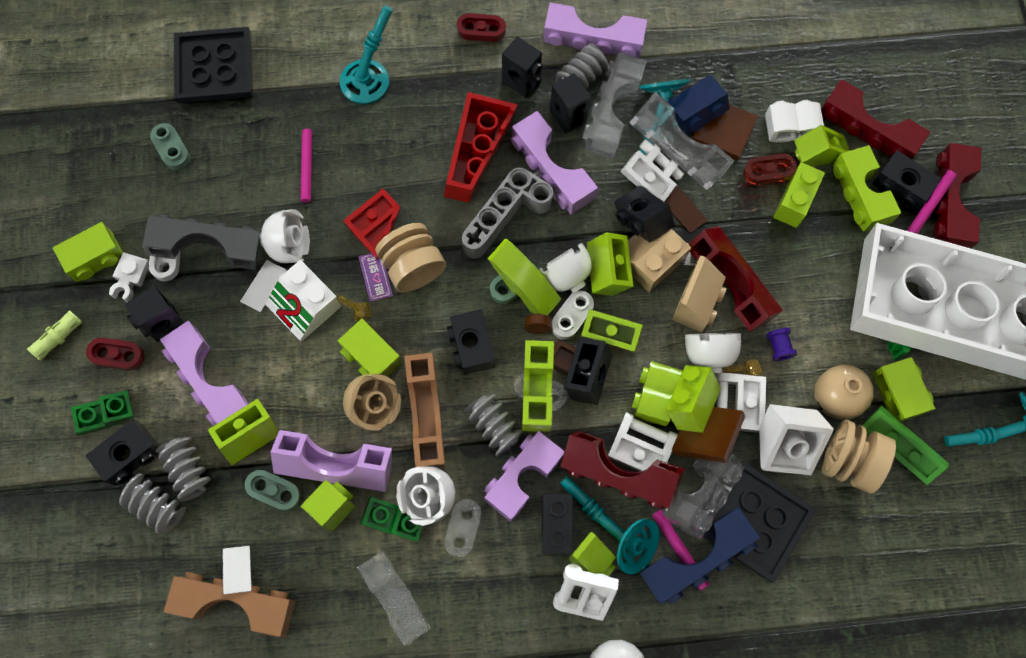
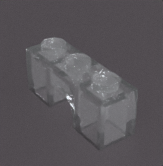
M732 453L727 464L696 459L692 467L705 480L704 485L693 494H685L678 491L675 502L670 508L666 507L662 513L674 527L699 540L710 529L715 515L720 507L726 503L728 494L735 483L740 480L744 470L743 465Z
M381 551L357 567L370 591L383 606L388 615V621L403 646L410 645L432 630V627L387 553Z

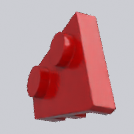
M383 188L345 218L343 223L371 255L378 260L379 257L375 251L376 246L386 235L392 232L401 207Z

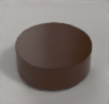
M532 314L525 318V331L532 334H546L551 331L552 320L550 317L543 314Z

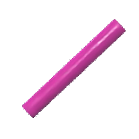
M303 129L300 201L309 203L311 202L312 130Z
M951 170L946 172L907 229L908 232L918 234L957 177L955 172Z
M659 510L654 513L652 517L681 562L684 564L696 563L663 511ZM705 581L698 588L701 591L710 584L708 581Z

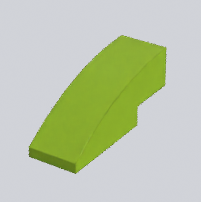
M504 239L489 256V262L510 291L522 299L531 313L548 316L561 300L560 296L541 272L509 240Z

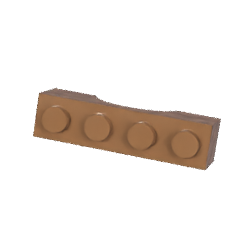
M433 353L404 356L413 422L415 467L434 466L441 470L446 469Z
M186 572L184 577L174 576L164 613L192 619H202L212 606L219 602L230 600L245 610L249 618L251 631L287 637L295 600L287 599L289 593L271 590L270 595L259 593L260 587L251 585V591L223 594V579L214 578L213 583L203 582V575Z

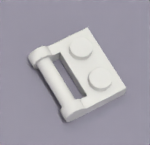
M716 373L715 376L721 386L716 400V407L727 409L728 384L736 385L735 410H742L745 414L740 431L759 433L760 424L765 416L766 377Z
M626 412L608 454L609 459L638 472L648 469L657 459L668 462L678 434L672 431L669 433L633 418L634 415ZM630 428L664 443L663 449L628 435V429Z
M576 564L567 565L563 573L564 582L560 591L555 594L553 606L562 612L603 621L618 590V579L610 578L604 574L582 571L581 567ZM575 585L583 587L578 600L571 598Z

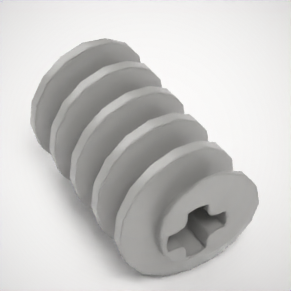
M588 43L587 46L581 49V52L574 56V59H571L567 65L561 68V71L554 75V81L575 73L586 89L589 86L588 82H594L595 76H600L602 70H606L609 67V63L603 52L595 44Z
M484 395L472 402L464 409V412H472L469 416L471 422L479 420L475 427L478 431L486 429L482 435L483 439L493 438L489 443V447L491 449L499 447L495 454L498 457L511 449L519 441L518 438L522 430L512 432L511 429L516 422L510 421L506 423L505 419L509 413H498L502 403L494 405L491 403L496 395Z
M190 437L173 439L162 444L155 451L160 453L158 456L159 461L165 463L163 469L166 473H169L168 480L174 483L173 491L179 493L177 499L180 502L192 500L202 495L207 490L205 485L211 480L209 476L200 477L206 471L204 466L195 467L201 461V458L199 456L190 457L197 450L196 447L186 448L192 441Z
M139 473L123 489L119 498V504L125 509L128 508L129 513L137 515L140 521H146L148 527L155 528L157 534H166L181 521L185 514L186 506L177 511L179 501L175 499L168 504L170 494L165 493L159 497L162 488L159 486L150 491L153 482L147 480L141 484L144 475Z

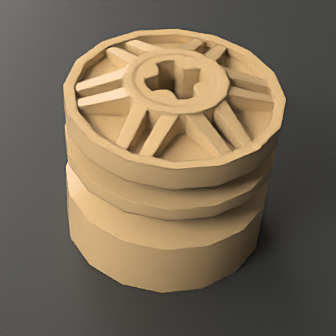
M422 223L404 225L390 232L376 246V254L381 259L383 267L389 269V278L397 292L405 293L417 290L439 277L446 268L443 256L437 247L432 246L433 239L428 234L426 226Z
M846 419L838 426L827 445L822 464V473L829 477L836 475V479L840 482L847 480L850 476V484L853 487L873 494L881 487L892 466L896 442L893 438L876 431L870 433L866 438L867 431L864 426L859 425L855 427L854 422Z

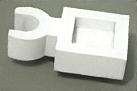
M123 252L113 274V277L119 281L111 286L109 295L116 299L119 292L125 290L122 299L126 302L131 301L134 296L132 288L134 285L142 286L149 270V260Z

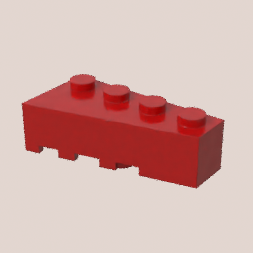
M470 92L467 93L446 181L444 197L467 203L470 202L514 120L518 104Z

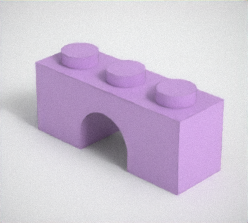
M539 431L534 437L531 434L527 436L520 446L523 451L517 458L511 456L502 468L505 473L499 480L493 478L484 490L487 493L484 497L485 502L510 522L514 520L529 501V496L518 485L519 476L525 471L534 470L547 478L564 456L565 451Z

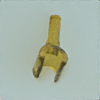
M342 295L337 297V301L354 310V320H364V317L370 318V305L368 303H356Z
M755 359L749 360L744 364L722 367V373L746 370L747 375L759 376L763 372L759 361Z

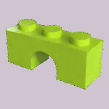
M870 145L841 153L833 164V173L839 179L843 187L844 197L850 203L854 211V219L860 225L863 232L872 230L876 223L883 225L892 224L901 214L891 190L876 193L871 191L865 183V180L871 179L880 168Z
M525 340L522 431H551L554 341Z

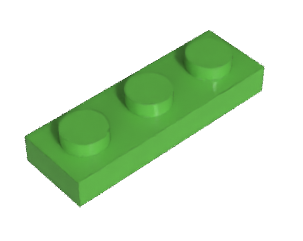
M882 405L862 423L861 426L866 428L868 434L876 431L893 438L896 442L894 457L926 485L948 468L949 463Z

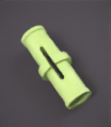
M69 310L52 327L48 326L45 329L46 332L27 350L41 361L58 344L62 345L65 342L64 339L83 322Z

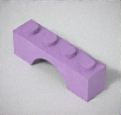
M550 3L544 27L543 42L555 46L574 47L578 50L587 46L588 43H592L603 54L640 59L647 19L623 15L617 23L610 27L594 28L584 24L578 18L573 6Z
M536 111L512 126V145L517 151H522L526 156L525 159L528 166L532 170L536 169L541 176L540 178L552 187L558 205L562 209L566 208L572 215L596 199L598 187L583 168L575 170L564 169L550 160L546 149L551 143L552 129L539 112Z
M189 320L160 339L165 346V349L162 350L165 357L171 364L176 362L180 368L176 372L185 385L190 383L195 390L191 393L194 400L200 407L205 405L210 412L206 417L212 426L249 404L234 385L216 387L206 382L203 375V364L211 348Z
M279 430L271 450L274 474L322 482L328 480L330 483L338 481L341 485L386 492L392 471V448L363 444L356 452L337 454L320 448L307 434Z

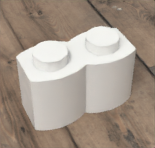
M803 100L797 104L777 101L770 105L765 113L769 141L771 142L793 141L820 125L824 126L820 103L811 102L810 100Z

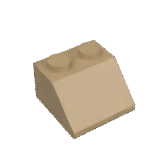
M672 229L650 243L641 236L637 237L634 235L628 241L632 277L650 293L687 258L691 247Z
M699 257L672 318V321L701 333L706 325L712 326L717 311L713 310L715 303H721L727 289L722 287L726 277L706 257Z

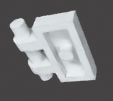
M645 139L639 147L646 154L644 155L639 150L635 152L621 170V173L637 187L641 186L662 201H665L677 185L669 177L672 176L678 181L684 173L677 167L678 164L673 159L669 160L660 152L661 149L656 144L652 145ZM653 160H654L656 163H658L663 169L660 170V169L653 163Z

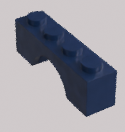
M739 507L714 522L715 543L711 552L701 561L684 564L676 562L665 555L641 571V576L660 604L666 600L669 605L684 596L681 590L690 584L693 588L698 587L709 579L706 575L714 568L718 572L722 571L733 563L732 556L738 552H741L744 556L758 546L755 541L760 537Z

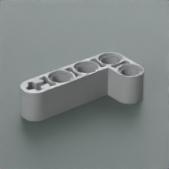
M524 168L513 169L463 232L462 246L464 254L472 259L483 256L522 204L538 214L548 212L552 206V187ZM523 182L525 185L520 187L514 185V183ZM538 195H543L547 199L538 200L535 197ZM501 201H508L511 204L508 206H501L499 203ZM487 220L495 222L492 226H486L483 223Z

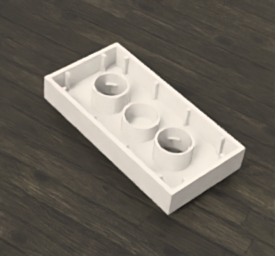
M876 223L864 239L850 330L1026 380V326L1021 323L1016 313H1023V319L1026 324V264ZM905 282L918 284L919 294L924 300L915 297L908 290Z

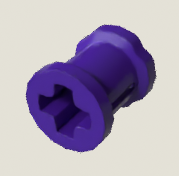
M790 328L776 329L768 332L766 335L767 340L771 342L774 352L772 359L775 362L797 356V351L793 349L789 337L791 333Z

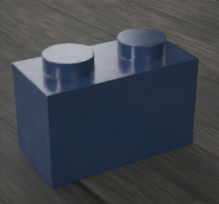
M711 74L667 101L671 118L686 136L700 130L705 124L722 116L730 109L728 93Z

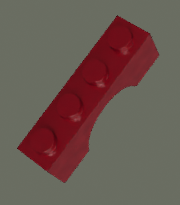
M843 79L840 80L821 108L822 116L827 121L837 124L850 135L860 138L872 148L878 149L890 157L898 150L910 159H913L930 134L929 130L910 119L897 124H885L875 120L864 107L863 91Z
M950 143L938 154L936 167H939L938 176L941 178L944 177L948 170L955 172L957 177L934 209V213L937 214V223L933 229V236L941 241L973 248L979 243L980 218L970 213L964 207L960 199L959 188L960 184L970 182L981 171V147Z
M719 226L703 230L688 244L691 247L690 253L696 261H698L700 256L706 257L726 277L724 282L730 288L735 299L734 312L749 332L766 325L783 311Z
M579 430L569 435L560 466L567 469L568 473L572 476L591 478L598 486L605 488L612 486L620 489L621 493L627 497H641L648 500L651 506L660 509L670 508L675 502L685 471L683 468L658 459L646 470L640 472L624 471L614 465L609 459L603 439Z

